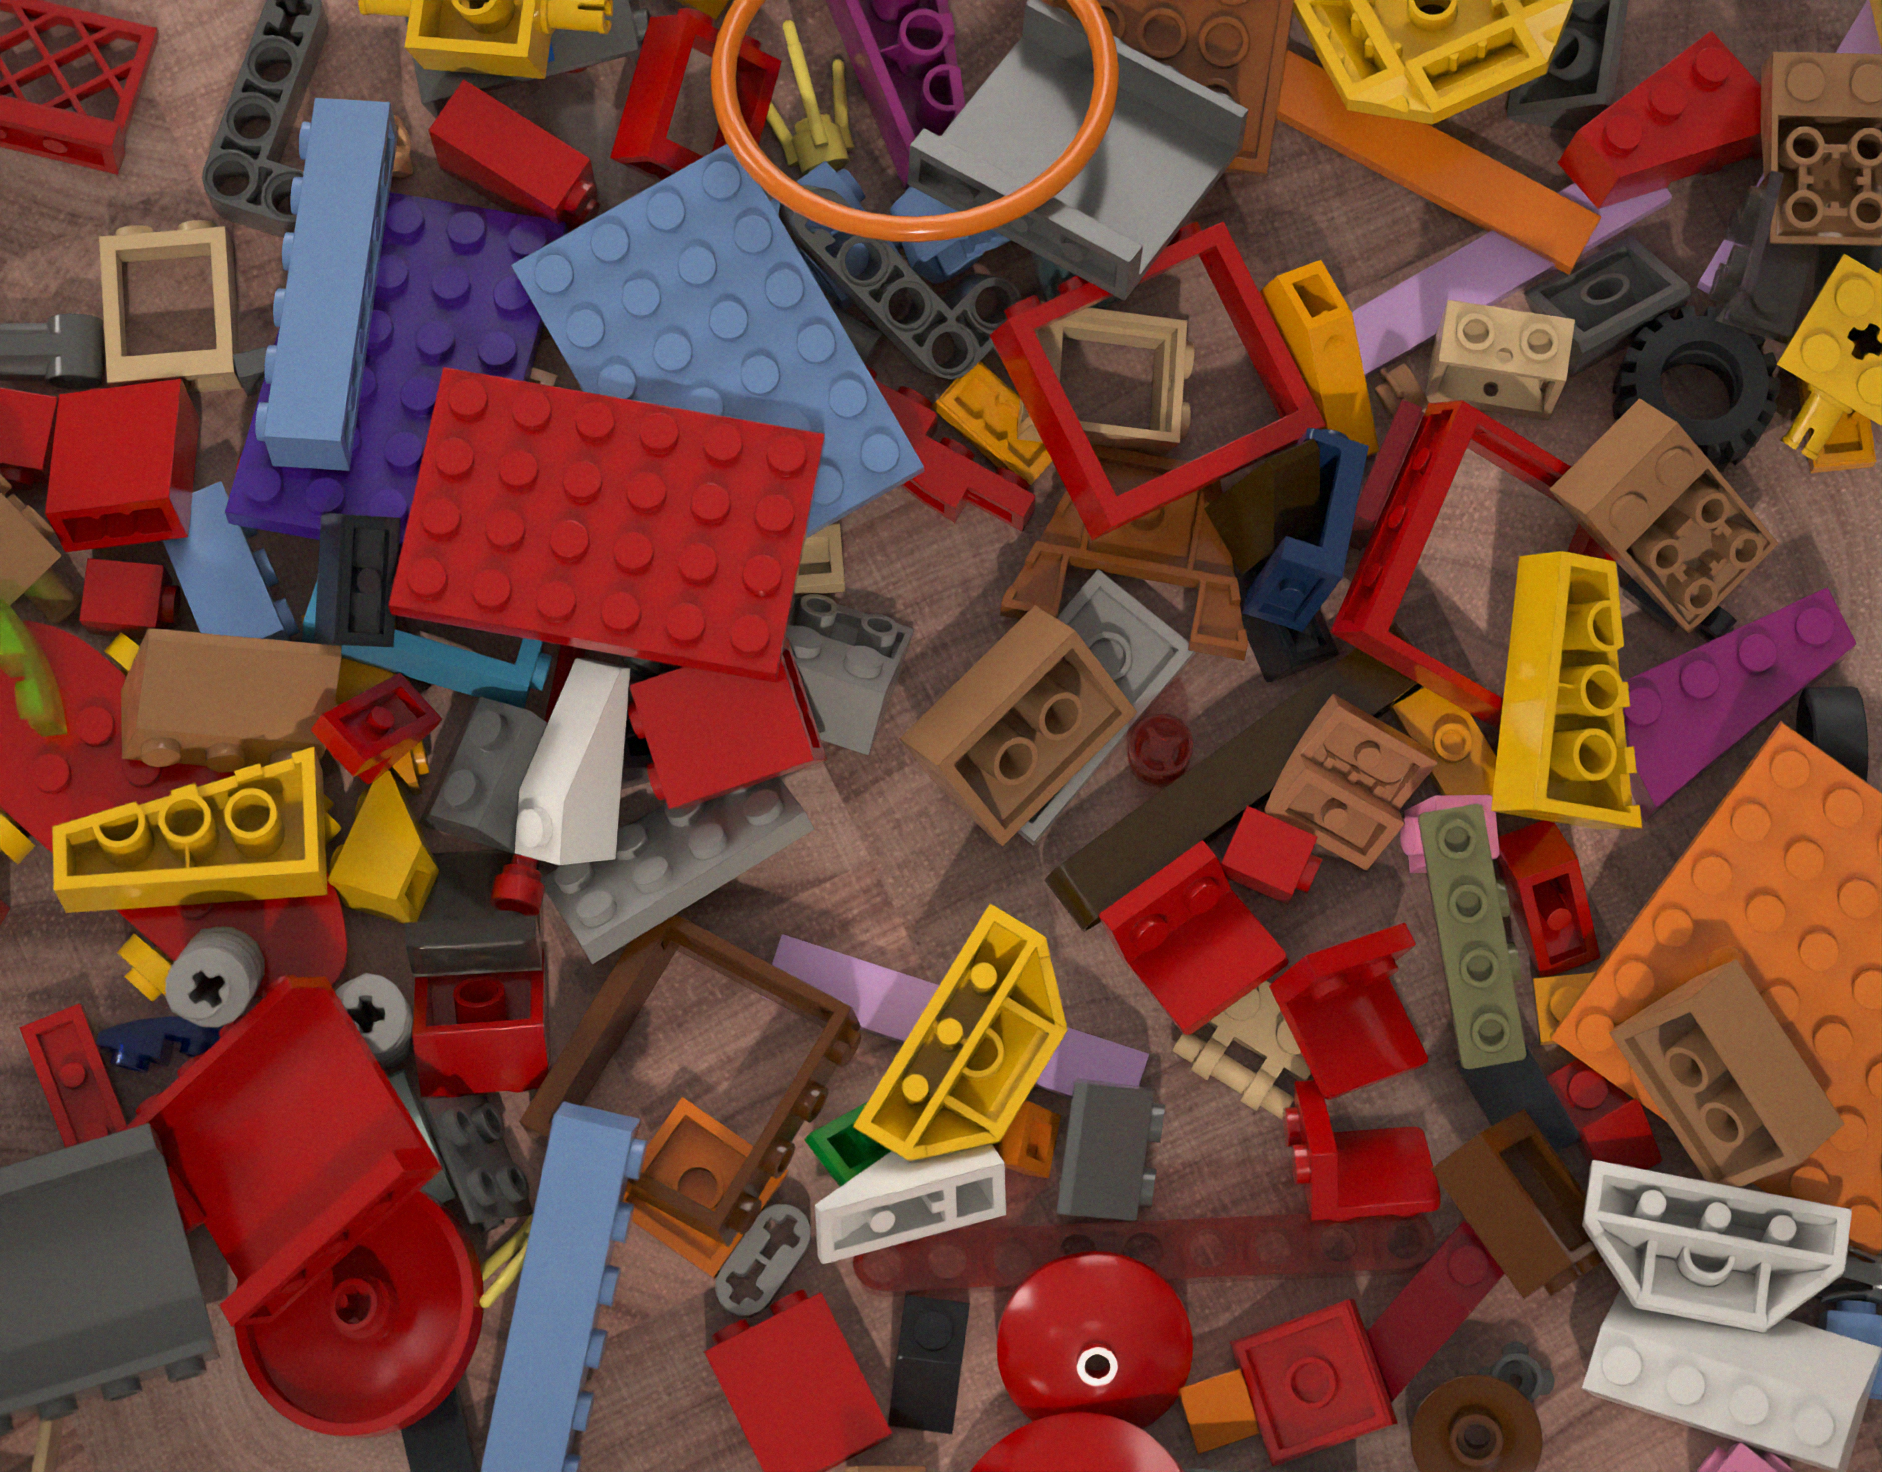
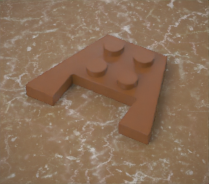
M1096 444L1092 446L1116 496L1189 462ZM1221 480L1093 541L1066 490L1055 508L1054 516L1039 541L1035 542L1027 555L1023 568L1012 586H1009L1002 598L1000 616L1021 619L1036 605L1058 619L1067 567L1099 569L1102 572L1197 589L1198 597L1188 651L1244 661L1248 639L1246 629L1243 627L1240 609L1241 598L1238 580L1234 574L1232 556L1204 509L1223 494Z

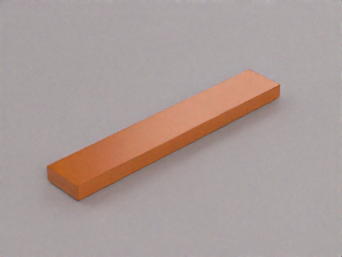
M1287 50L1277 115L1278 120L1487 232L1495 231L1554 263L1555 268L1568 275L1571 274L1601 220L1600 215L1429 124L1347 110L1326 70Z

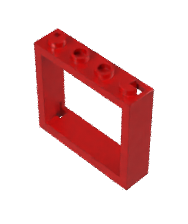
M1224 221L1203 231L1198 222H1193L1180 228L1138 284L1200 257L1280 417L1279 420L1116 496L1035 334V331L1114 295L1076 275L1057 287L1060 296L1041 303L1038 295H1033L1004 310L1008 320L989 335L1092 541L1297 444L1307 428L1320 430L1326 426Z
M1463 400L1429 403L1330 633L1500 730L1503 698L1388 632L1467 448L1562 505L1561 502L1549 489L1571 466ZM1578 524L1567 552L1615 561Z

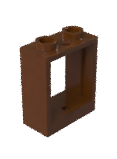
M1525 1109L1478 1133L1431 1168V1171L1523 1299L1542 1287L1552 1297L1604 1261L1582 1226L1586 1200L1585 1192Z

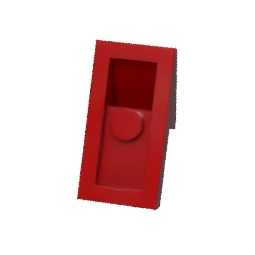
M398 673L323 713L310 730L352 777L358 775L364 783L370 784L381 777L432 732L442 721V718L401 673Z
M1576 1059L1546 1076V1079L1581 1136L1576 1145L1589 1167L1592 1160L1648 1170L1663 1161L1642 1105L1637 1097L1630 1101L1622 1089L1580 1059Z

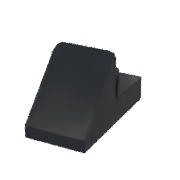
M905 1294L888 1426L953 1435L970 1303Z

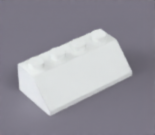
M1621 1287L1601 1326L1582 1388L1593 1396L1742 1442L1743 1444L1831 1472H1846L1881 1360L1882 1348L1787 1318H1783L1766 1332H1759L1634 1308Z

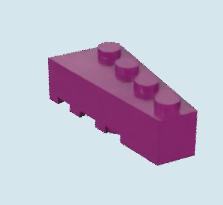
M826 0L904 190L910 187L907 183L911 143L924 128L941 137L966 106L960 67L957 66L952 12L949 11L948 0Z
M1828 587L1623 681L1628 682L1630 707H1623L1627 747L1634 746L1637 773L1629 774L1631 794L1636 804L1640 805V811L1645 822L1676 795L1705 774L1708 769L1753 735L1774 715L1798 698L1804 688L1811 687L1841 663L1857 643Z

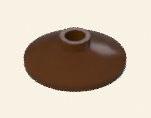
M1484 1374L1457 1376L1435 1387L1418 1407L1413 1419L1410 1436L1412 1455L1419 1472H1535L1540 1461L1543 1445L1540 1420L1528 1398L1519 1389L1505 1380ZM1472 1424H1481L1488 1429L1490 1437L1484 1444H1472L1466 1439L1464 1434L1467 1427Z

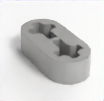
M775 1204L765 1208L720 1269L716 1278L715 1292L721 1306L729 1314L738 1318H752L762 1314L773 1302L807 1253L811 1243V1227L807 1217L798 1208L789 1204ZM787 1218L793 1219L796 1222L793 1232L799 1239L798 1244L794 1248L783 1244L771 1260L763 1256V1252L771 1241V1235L765 1229L766 1225L771 1220L781 1225ZM756 1262L763 1265L765 1269L756 1282L757 1288L762 1292L761 1297L756 1302L745 1298L740 1305L733 1303L731 1298L733 1297L734 1290L728 1283L730 1277L736 1274L738 1277L744 1278L749 1274Z

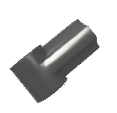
M69 313L51 316L47 318V323H0V381H46L51 386L65 389H90L102 385L104 321L92 315Z

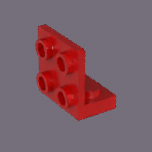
M1203 840L1098 914L1117 954L1185 1035H1191L1289 963L1285 951L1231 889L1217 856Z
M1405 922L1305 955L1269 985L1311 1074L1326 1100H1331L1416 1070L1428 1062V1056L1389 979L1390 976L1399 971L1396 961L1416 946Z

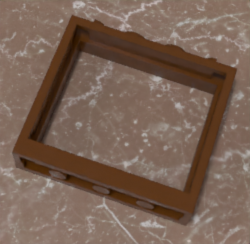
M675 914L628 943L519 1123L531 1140L547 1148L554 1114L563 1102L582 1106L676 951L824 1028L823 1032L715 1211L706 1208L642 1172L639 1180L628 1178L626 1192L729 1248L738 1232L745 1234L754 1224L762 1205V1201L758 1198L771 1176L776 1179L779 1178L790 1164L795 1151V1144L792 1141L804 1121L808 1123L813 1122L821 1112L828 1097V1088L825 1086L838 1065L841 1067L847 1066L854 1057L861 1041V1033L858 1032L861 1025L853 1008L846 1003Z

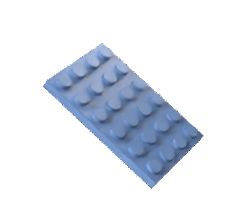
M727 144L511 265L583 392L825 434V445L806 538L925 472L922 462L764 190L739 164Z

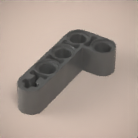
M266 0L203 168L202 181L204 189L219 216L228 221L284 238L286 232L294 233L297 215H284L278 212V207L282 200L291 196L293 178L303 177V172L299 169L280 164L327 37L329 23L321 0ZM301 9H307L309 16L298 14ZM286 16L296 17L292 29H290ZM291 34H292V37H293V40H294V43H295V44H293L291 41H289V40H290V37H291ZM286 63L291 66L290 73L281 81L268 82L262 79L263 72L272 64ZM262 119L271 123L267 133L260 138L247 139L241 136L243 127L252 120ZM244 176L250 179L245 191L239 195L224 196L219 193L221 185L229 177Z
M802 185L804 188L825 199L852 208L842 196L833 190ZM780 202L779 218L791 239L888 339L923 372L947 379H955L967 374L994 347L989 335L1008 320L1004 310L1022 301L1016 286L1007 279L982 273L965 276L940 299L884 240L864 238L840 231L831 236L822 228L805 225L809 221L808 218L792 211ZM862 243L868 250V266L864 272L853 277L846 269V254L855 244ZM905 287L911 295V309L907 316L895 321L889 312V300L895 291ZM986 287H992L997 296L996 309L988 318L980 319L975 308L976 298ZM949 332L954 341V351L949 360L938 365L932 356V345L939 335Z

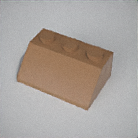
M1035 605L899 739L930 778L995 842L1003 847L1138 712L1078 633Z
M148 628L121 689L122 759L142 760L145 764L154 767H167L180 763L203 765L216 772H233L259 763L261 767L284 761L292 758L291 753L314 747L320 762L326 747L310 729L323 713L334 708L342 658L341 646Z
M1737 959L1692 978L1609 1032L1706 1182L1738 1188L1799 1165L1844 1125L1827 1095L1819 1086Z

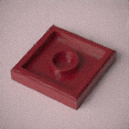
M1404 399L1401 400L1357 502L1349 542L1350 547L1359 551L1362 548L1366 549L1423 417V407Z

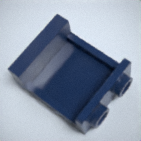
M1307 428L1295 445L1297 446L1314 438L1320 448L1319 529L1303 541L1288 536L1283 539L1247 590L1242 612L1303 632L1343 577L1369 447L1368 445L1349 440L1343 433L1330 429L1318 430Z

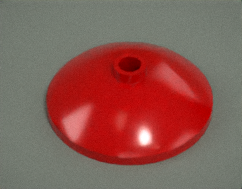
M1085 1251L1068 1254L1044 1264L1025 1278L1009 1298L999 1321L996 1340L997 1362L1003 1384L1016 1406L1032 1421L1063 1413L1085 1412L1112 1416L1140 1429H1144L1165 1414L1178 1398V1389L1185 1386L1193 1358V1335L1183 1302L1170 1283L1156 1270L1139 1260L1123 1254L1108 1251ZM1094 1354L1104 1355L1109 1360L1108 1364L1100 1370L1088 1368L1085 1365V1361Z

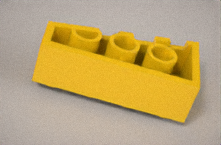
M1565 551L1519 556L1491 811L1597 830L1642 828L1640 805H1632L1629 774L1637 773L1634 746L1627 747L1623 707H1630L1628 682H1622L1619 672L1617 650L1624 646L1615 561Z
M311 747L291 753L292 758L261 767L259 763L234 771L235 776L197 787L194 783L171 790L172 795L141 805L132 802L54 826V891L65 912L73 913L327 895L323 771L315 748Z

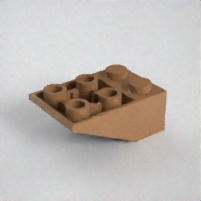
M1772 52L1761 65V141L1769 244L1882 246V54Z
M1640 398L1549 489L1581 527L1688 634L1779 544L1676 421Z

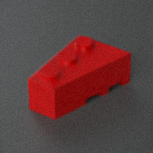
M1711 30L1580 128L1557 164L1597 209L1667 188L1671 182L1701 173L1702 176L1718 172L1724 165L1753 157L1754 160L1763 158L1761 141V85Z

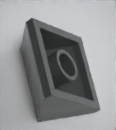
M1574 0L1572 13L1547 73L1511 89L1507 118L1516 122L1577 132L1610 107L1614 99L1629 0Z
M1629 235L1577 263L1570 275L1561 272L1525 291L1523 294L1533 313L1575 319L1568 373L1573 377L1632 345L1637 334L1644 327L1651 328L1656 317L1666 312L1669 313L1671 318L1676 317L1680 308L1686 306L1691 296V291L1686 281L1636 238Z

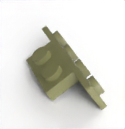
M1471 804L1421 813L1418 816V824L1461 1066L1464 1069H1474L1523 1060L1526 1057V1049L1514 981L1521 980V967L1515 943H1507L1503 917L1510 916L1509 898L1504 879L1495 878L1483 807L1480 804Z

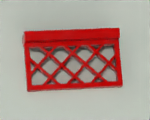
M0 0V11L14 14L21 24V27L0 37V54L30 39L42 58L41 61L11 75L0 57V75L3 78L0 81V147L119 175L126 154L123 143L159 39L158 28L42 0ZM27 17L34 18L35 20L30 22ZM57 25L74 28L81 41L53 55L49 54L38 36ZM87 31L93 32L95 34L90 36ZM116 39L139 43L135 57L112 70L98 50V48ZM89 53L102 75L71 89L59 68ZM51 73L63 94L44 104L27 101L20 88ZM127 79L123 90L119 82ZM110 87L119 100L114 120L111 121L87 115L80 102ZM9 93H12V95L14 96V98H13V97H9V96H5V95H7V94H9ZM72 107L74 112L65 109Z

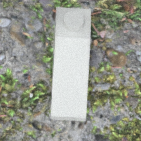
M589 658L575 659L519 789L515 854L556 865L613 860L616 858L630 668Z
M992 1144L910 1162L891 1151L815 1204L819 1260L822 1264L1006 1215L1005 1166L1003 1160Z

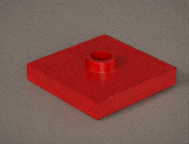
M1355 1299L1336 1303L1230 1342L1238 1368L1241 1369L1253 1412L1272 1467L1398 1424Z

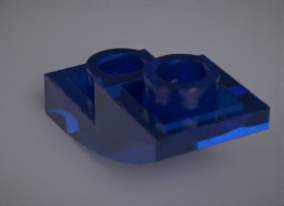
M181 1016L141 1019L99 1031L96 1044L106 1053L112 1054L110 1064L136 1072L148 1073L150 1063L169 1066L175 1042L181 1043L179 1053L193 1058L207 1052L221 1039L219 1032L225 1025L203 1027Z

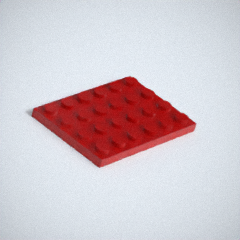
M443 367L389 601L390 614L776 683L825 445V434Z

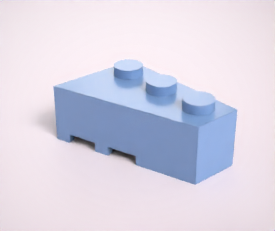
M221 481L192 494L188 537L163 540V543L200 633L292 641L290 637L300 633V630L286 598L274 601L269 587L278 584L279 580L264 548L253 552L248 538L259 534L257 529L228 524L225 509L229 496Z

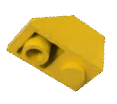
M386 771L372 783L370 788L365 789L360 795L355 808V822L345 843L339 845L332 855L329 865L330 876L328 882L335 887L339 898L347 908L414 927L438 876L439 868L409 799L391 771Z

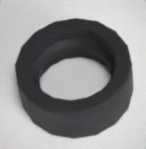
M1851 686L1804 688L1799 697L1795 731L1867 782V721L1863 699L1858 688Z

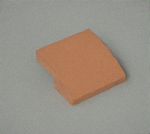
M1332 694L1292 752L1271 792L1264 810L1266 814L1317 836V844L1367 871L1404 826L1405 822L1399 810L1438 762L1430 748L1339 696Z

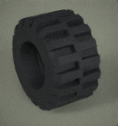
M1694 306L1681 307L1674 318H1671L1668 312L1656 317L1651 328L1644 327L1635 337L1631 347L1628 348L1614 380L1612 393L1616 394V399L1612 405L1614 419H1619L1639 398L1676 421L1721 473L1725 470L1728 463L1732 462L1736 465L1747 456L1750 449L1756 446L1773 418L1778 405L1774 401L1780 392V378L1773 377L1772 375L1777 367V361L1773 352L1768 354L1762 353L1761 348L1766 339L1758 330L1750 336L1742 331L1746 320L1734 314L1729 323L1719 319L1721 308L1708 306L1704 315L1701 316L1696 315ZM1683 364H1693L1709 369L1721 379L1728 391L1730 399L1729 411L1719 418L1704 421L1690 419L1679 414L1669 405L1664 397L1660 381L1661 375L1666 370Z

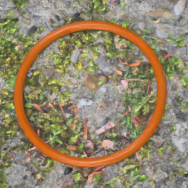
M735 0L719 30L711 64V93L717 122L727 145L737 161L759 186L792 211L816 223L864 238L893 242L941 241L970 236L1002 226L1045 204L1062 191L1083 170L1097 151L1113 116L1119 90L1117 48L1110 24L1101 5L1097 0H1066L1078 16L1087 35L1092 52L1094 73L1093 90L1085 119L1076 136L1062 155L1047 170L1028 184L988 204L942 215L893 216L846 207L804 188L772 163L749 132L737 97V59L746 31L766 0Z

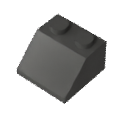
M484 697L477 699L467 710L419 823L437 831L515 854L519 789L548 723L529 710Z
M1081 1078L1076 1079L1074 1082L1058 1199V1214L1136 1221L1139 1206L1152 1208L1157 1169L1144 1167L1148 1141L1161 1142L1166 1105L1153 1103L1154 1088Z

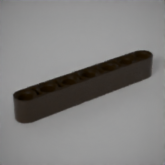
M1396 623L1391 624L1388 632L1412 645ZM1356 648L1054 869L1044 881L1083 932L1093 928L1101 922L1098 914L1200 841L1203 840L1206 845L1241 820L1247 806L1256 809L1269 799L1295 747L1332 694L1339 696L1379 719L1390 711L1392 705L1412 695L1422 685Z

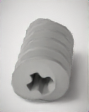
M233 927L202 929L176 959L166 978V999L171 1011L203 1027H219L233 1022L245 1010L249 1001L258 990L265 974L264 956L258 943L246 932Z
M364 973L355 979H351L336 990L337 996L383 1071L395 1068L408 1058L414 1048L412 1037L413 1010L394 983L380 975ZM380 1014L383 1020L374 1022L372 1033L366 1034L361 1027L371 1026L373 1015Z

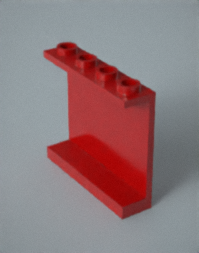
M289 974L271 982L261 993L263 999L251 1011L237 1017L233 1022L227 1023L219 1032L221 1039L207 1052L185 1062L177 1071L179 1078L164 1092L155 1094L143 1101L135 1111L137 1117L122 1130L149 1123L158 1132L165 1158L207 1220L204 1224L240 1283V1286L219 1304L231 1327L271 1323L443 1169L326 977H296L293 974Z

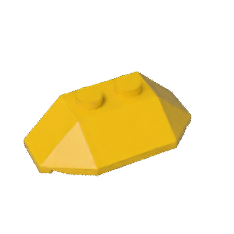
M989 904L859 1115L853 1128L909 1162L999 1143L1068 1031L1046 937L994 905Z

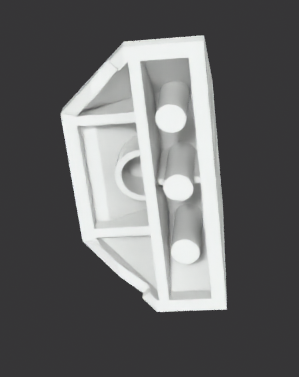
M1592 1160L1582 1226L1634 1308L1766 1332L1843 1274L1846 1264L1852 1209Z

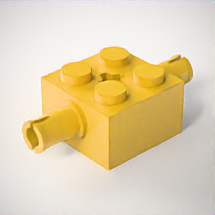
M358 0L359 11L362 15L370 16L375 14L409 17L404 48L423 69L545 79L551 35L555 32V29L608 34L612 22L605 20V16L613 17V0Z
M1844 253L1836 263L1777 361V365L1809 383L1806 389L1811 391L1810 396L1786 435H1783L1781 441L1796 450L1808 429L1813 428L1814 431L1801 453L1814 461H1817L1820 451L1844 412L1851 414L1855 410L1882 426V348L1877 355L1867 351L1859 359L1851 354L1855 344L1847 338L1853 327L1863 331L1872 323L1879 328L1876 339L1882 343V268L1875 272Z

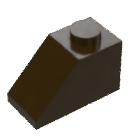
M1314 438L1267 459L1204 508L1241 574L1262 564H1267L1286 536L1303 541L1319 529V446Z

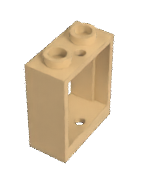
M193 220L179 224L178 230L153 232L151 227L133 225L117 229L115 231L116 235L100 236L107 383L110 388L152 381L181 379L188 393L242 389L233 357L234 354L240 353L234 249L226 227H216V224L211 221ZM211 255L217 349L127 356L122 263Z
M1447 300L1433 340L1425 392L1428 402L1437 403L1463 400L1478 410L1549 420L1566 383L1575 319ZM1492 384L1496 386L1498 394L1493 397L1487 396L1483 391L1485 385Z
M1088 307L1035 331L1059 382L1063 338L1155 349L1150 430L1079 421L1091 446L1096 444L1164 457L1180 443V440L1186 438L1190 426L1191 408L1189 402H1182L1184 379L1190 377L1194 363V344L1192 341H1186L1187 320ZM1020 398L1017 439L1042 442Z

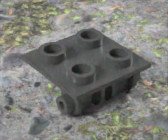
M486 1095L429 1099L421 1102L470 1224L477 1223L481 1233H486L504 1225V1219L529 1216L534 1213L528 1200L529 1184L521 1168L512 1161L503 1139L505 1135L503 1120L497 1109L488 1102Z

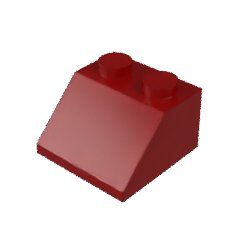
M544 949L416 958L412 1037L421 1098L435 1096L453 1098L466 1094L501 1091L520 1093L541 1087L551 1070V1041Z

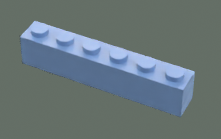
M315 98L311 122H302L299 154L301 160H305L303 177L293 178L290 197L291 212L293 215H297L294 233H285L282 245V266L284 271H288L286 289L277 288L273 304L275 327H280L277 345H268L265 355V381L267 384H271L268 403L260 402L256 413V438L258 441H265L273 466L350 470L398 139L397 127L390 102Z
M563 1102L554 1114L481 1472L580 1471L582 1456L572 1454L571 1451L576 1430L587 1431L593 1409L595 1393L584 1391L589 1367L600 1368L606 1347L608 1330L599 1329L597 1326L602 1304L613 1306L618 1289L621 1267L610 1265L615 1241L626 1243L632 1222L634 1204L623 1202L628 1178L639 1180L646 1155L647 1141L637 1139L640 1124L639 1118Z

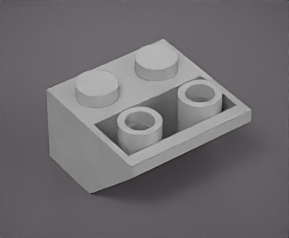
M797 595L793 598L786 637L789 639L820 739L869 755L883 724L914 629L898 624L890 617L882 614H867L836 604L832 599L824 595Z

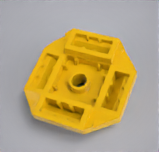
M1294 0V14L1347 110L1433 125L1546 74L1572 13L1574 0ZM1434 4L1443 7L1445 11L1440 14L1430 15L1420 11L1419 8Z

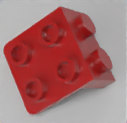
M1315 1080L1294 1081V1107L1283 1109L1284 1136L1286 1146L1292 1147L1295 1185H1304L1312 1221L1327 1219L1348 1221L1355 1217L1381 1215L1407 1217L1422 1212L1436 1211L1440 1208L1441 1192L1437 1178L1431 1171V1168L1434 1166L1425 1133L1421 1128L1409 1126L1333 1132L1325 1098L1322 1096Z

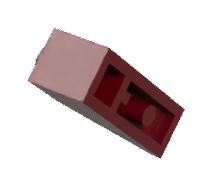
M1465 1220L1452 1232L1366 1331L1391 1403L1505 1274L1476 1232Z

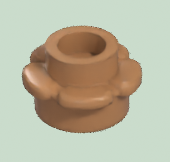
M1404 363L1390 372L1385 368L1380 370V377L1384 383L1375 387L1374 390L1392 420L1402 399L1423 407L1422 410L1427 408L1429 402L1410 369Z

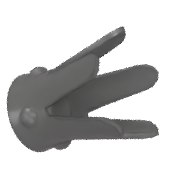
M1848 1244V1251L1872 1261V1263H1867L1854 1255H1846L1845 1271L1841 1277L1860 1282L1828 1285L1813 1297L1819 1298L1820 1303L1838 1302L1840 1300H1861L1882 1305V1254L1872 1255Z

